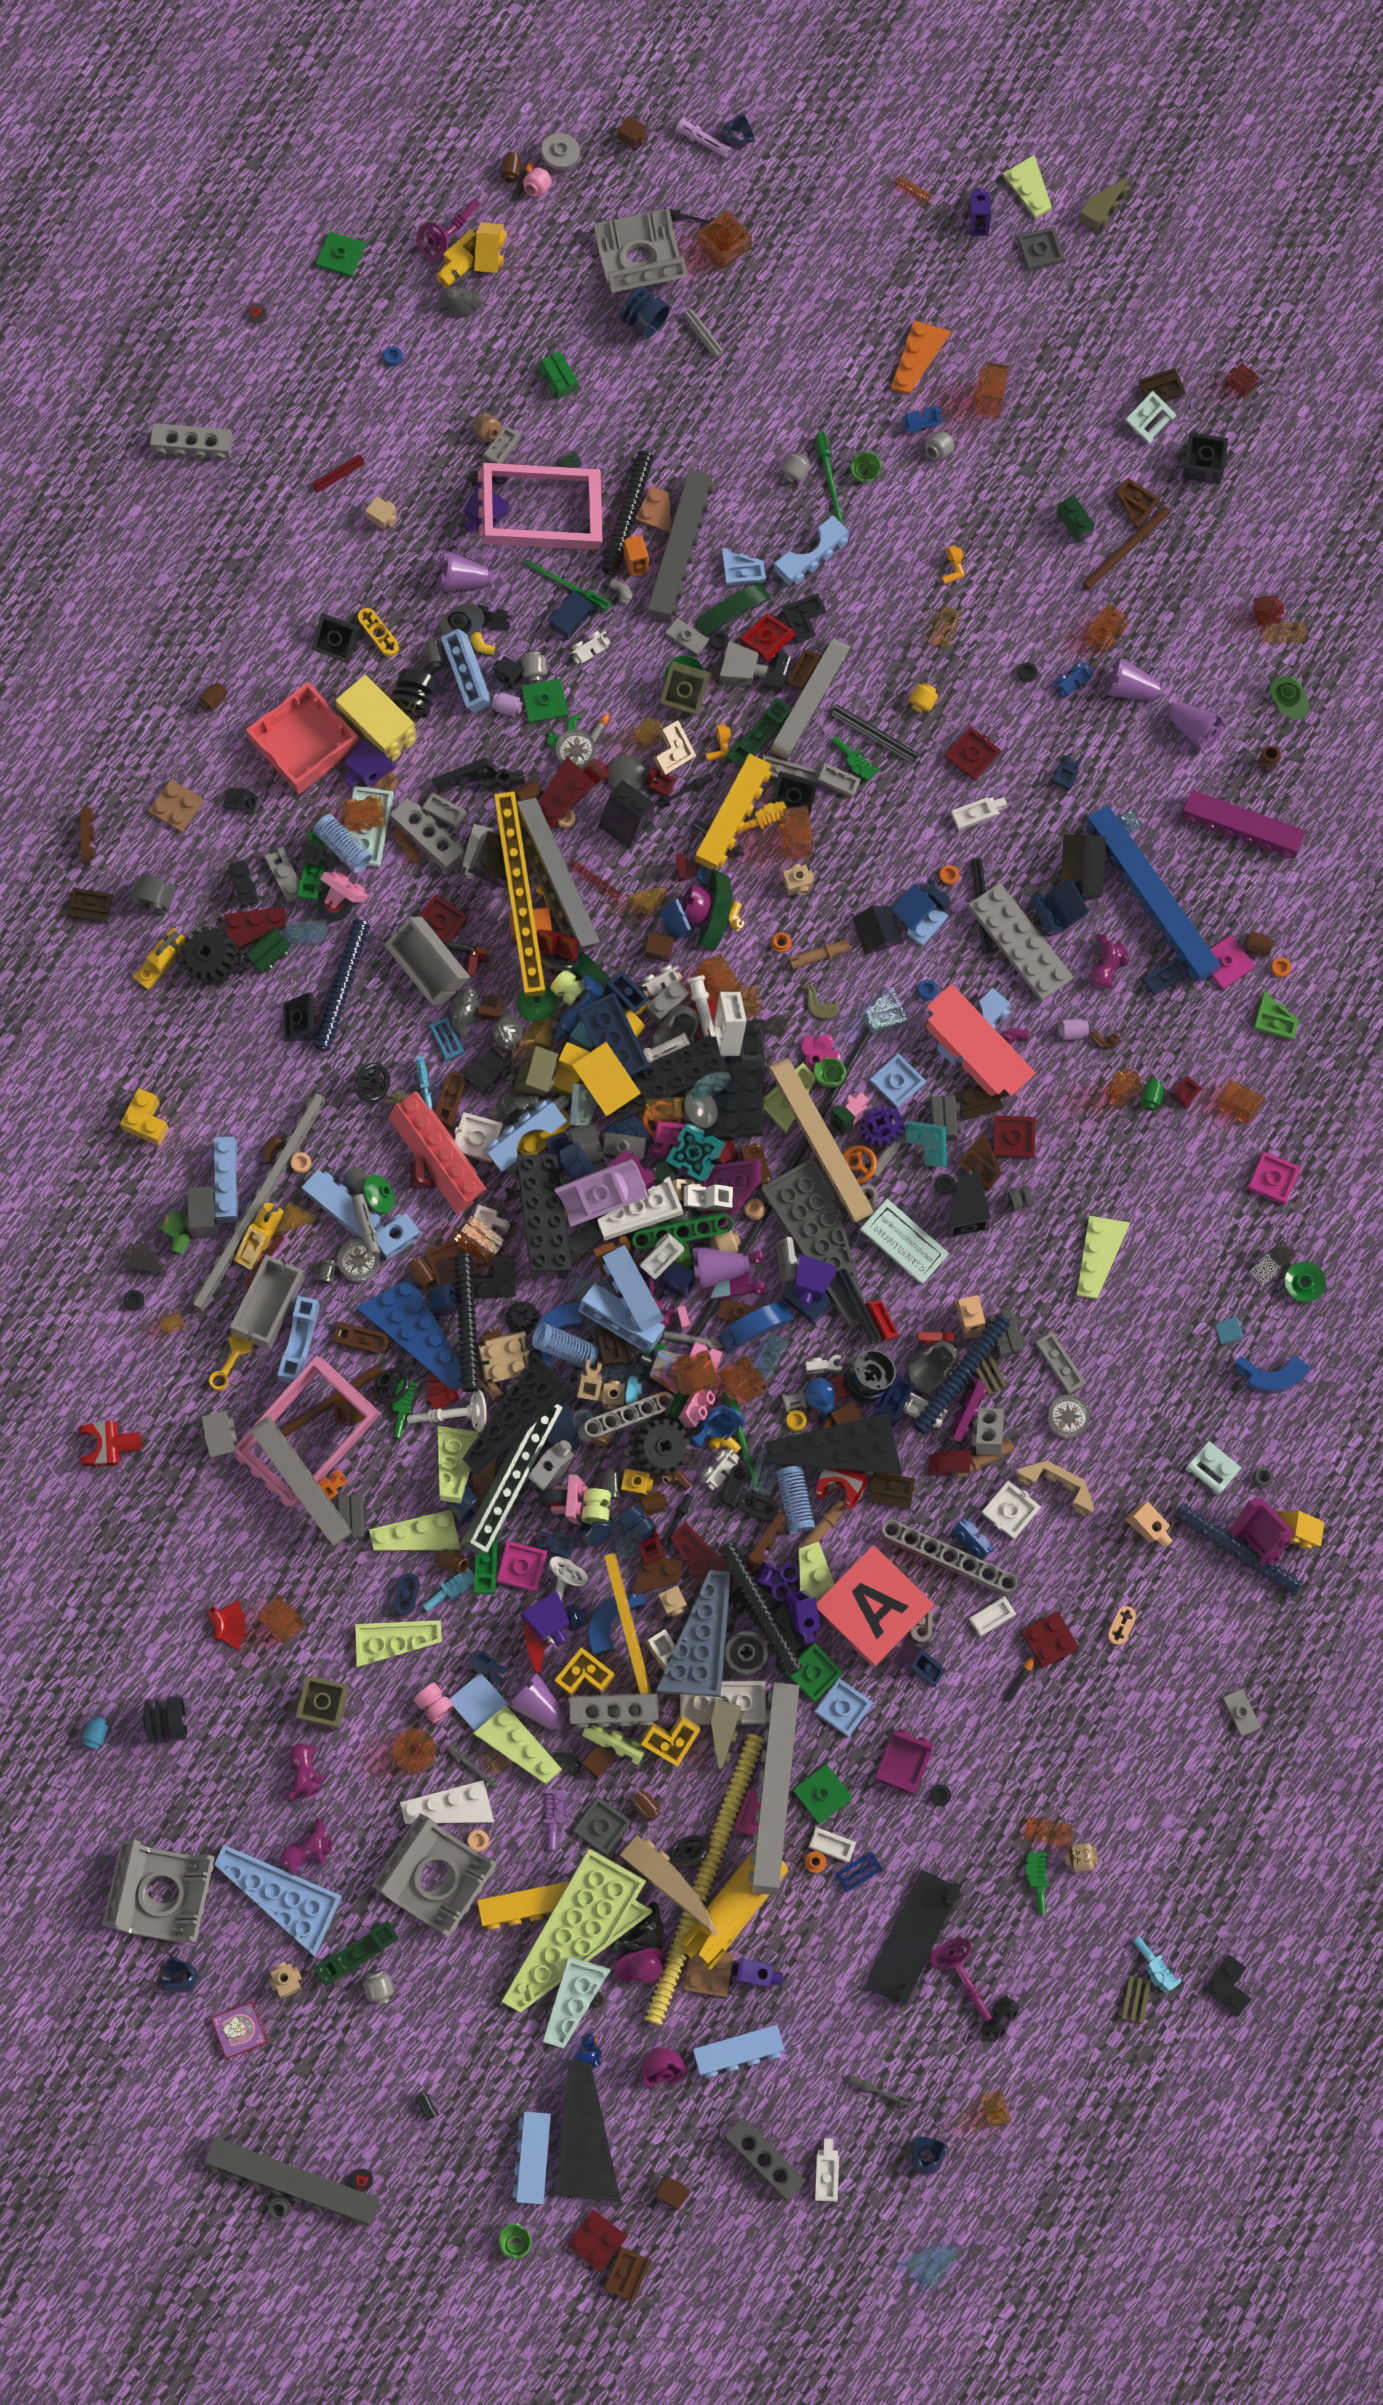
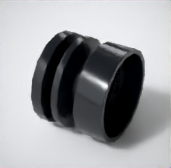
M409 668L402 669L396 680L397 688L393 690V696L390 699L406 715L416 718H427L431 712L430 708L433 706L431 699L436 697L439 682L436 678L423 671Z
M874 1349L863 1351L847 1368L843 1376L845 1390L851 1398L858 1402L867 1404L875 1402L892 1385L896 1377V1368L891 1358L882 1351Z
M182 1695L168 1696L166 1707L162 1706L160 1698L155 1699V1708H153L151 1699H145L143 1725L149 1744H156V1734H158L160 1743H164L165 1733L169 1732L173 1742L187 1740V1725H183L182 1717L186 1716Z

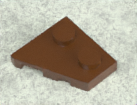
M1130 478L1125 480L1116 493L1118 500L1137 530L1160 501V498Z
M981 1133L957 1163L965 1171L979 1172L982 1184L989 1190L1003 1174L984 1133Z
M641 1555L634 1594L638 1595L646 1591L679 1583L683 1561L662 1557L649 1564H645Z

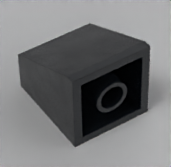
M621 780L609 795L598 827L628 849H631L654 821V802L624 780Z
M967 1171L958 1178L947 1231L948 1238L988 1230L991 1217L979 1172Z

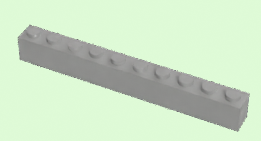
M774 1682L773 1690L769 1689L768 1702L772 1703L771 1710L767 1709L765 1721L770 1724L769 1730L765 1729L763 1740V1742L768 1743L767 1750H762L761 1762H765V1770L760 1769L759 1782L763 1783V1790L758 1789L757 1803H761V1810H756L755 1823H759L758 1831L754 1830L753 1843L757 1844V1849L752 1851L751 1864H755L754 1872L750 1871L748 1885H753L752 1893L778 1895L800 1685Z

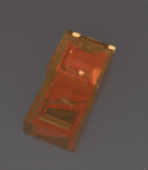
M1028 1816L1025 1838L1070 1847L1073 1825Z

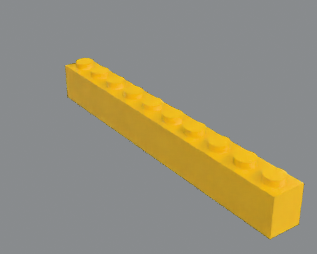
M515 792L494 794L525 997L545 995Z

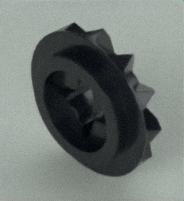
M526 1300L516 1301L513 1305L509 1306L506 1312V1323L516 1333L523 1331L525 1333L531 1332L539 1321L538 1310ZM527 1311L526 1318L529 1322L523 1319L517 1322L519 1318L517 1312L523 1314Z

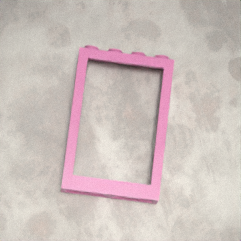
M483 463L482 469L478 470V482H481V488L478 489V500H481L478 517L482 518V524H479V536H482V544L587 550L600 549L603 542L600 470ZM492 476L588 481L590 534L493 528Z
M316 1356L255 1423L257 1425L267 1416L275 1422L318 1373L353 1404L366 1418L313 1475L317 1483L328 1474L381 1415L370 1402L319 1356ZM249 1430L235 1446V1458L243 1465L246 1463L251 1467L249 1471L256 1478L259 1479L261 1477L266 1482L264 1484L265 1487L272 1493L276 1491L281 1496L279 1500L285 1506L297 1507L301 1503L297 1495L249 1451L257 1442L251 1430Z

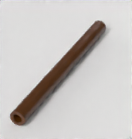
M1166 506L1159 510L1084 580L1082 585H1087L1088 590L1093 587L1170 515V510Z
M375 1365L349 1382V1384L358 1390L383 1372L378 1365ZM337 1390L279 1430L286 1438L334 1406V1402L345 1397Z

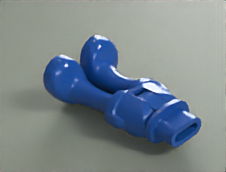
M586 974L582 978V986L586 989L584 996L573 1007L570 1006L561 1016L559 1024L555 1025L557 1030L553 1034V1038L557 1041H560L564 1035L570 1034L578 1025L581 1018L576 1014L577 1009L594 1002L605 991L602 985Z

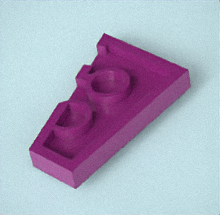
M974 1376L969 1381L973 1383L971 1390L965 1392L963 1397L964 1410L960 1409L958 1411L949 1435L952 1439L961 1442L962 1438H966L970 1428L968 1424L971 1419L975 1418L978 1412L977 1404L979 1400H983L987 1391L985 1388L986 1384Z

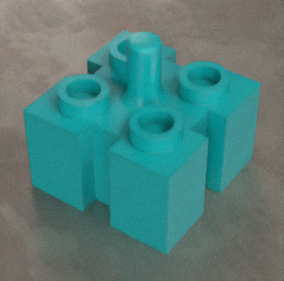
M686 1124L677 1140L681 1141V1144L672 1148L666 1162L678 1169L689 1168L687 1174L699 1181L707 1180L715 1166L710 1163L711 1160L719 1158L726 1143L714 1136L705 1138L703 1137L705 1131L693 1124Z

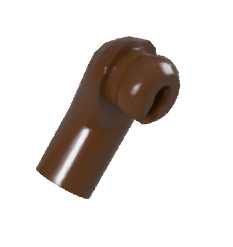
M1095 1029L1088 1035L1101 1049L1114 1048L1119 1042V1037L1116 1034L1103 1037Z
M271 1136L263 1145V1164H273L274 1149L280 1148L283 1145L281 1137Z
M679 1470L670 1472V1474H663L661 1477L663 1484H679L685 1491L693 1485Z

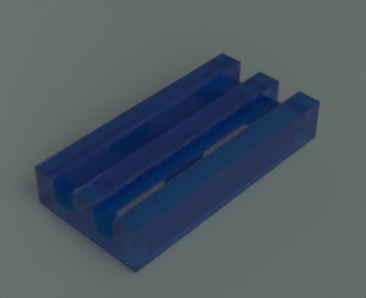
M871 1851L837 1872L835 1876L847 1893L883 1869ZM871 1858L872 1862L845 1879L842 1878L841 1875ZM872 1866H876L875 1870L847 1886L846 1883Z

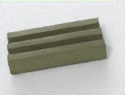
M986 1353L987 1359L1001 1384L998 1386L983 1358L981 1364L994 1388L990 1389L979 1367L975 1368L979 1379L986 1384L985 1388L989 1396L1007 1387V1384L991 1353Z
M1129 1976L1121 2019L1143 2024L1151 1980ZM1134 1981L1137 1982V1986L1132 2007V2013L1130 2017L1127 2016V2012ZM1143 1983L1145 1984L1140 2017L1135 2018L1141 1985Z

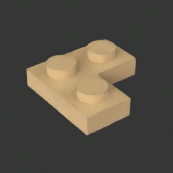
M678 720L659 730L668 748L654 756L653 759L661 775H666L695 757L696 754Z

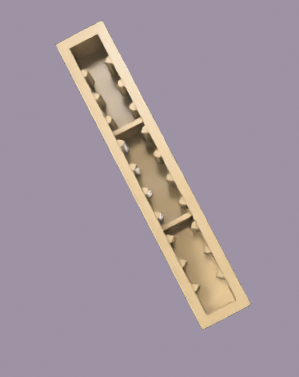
M636 1836L620 1856L629 1866L716 1936L718 1932L709 1913L687 1881L668 1861L670 1859L669 1856L662 1850L659 1852L654 1850L655 1845L647 1838L643 1841L640 1837Z

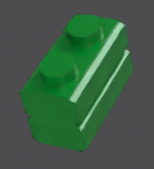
M561 351L541 359L539 373L543 380L547 379L549 382L548 388L552 395L556 394L557 398L561 399L579 390V381Z

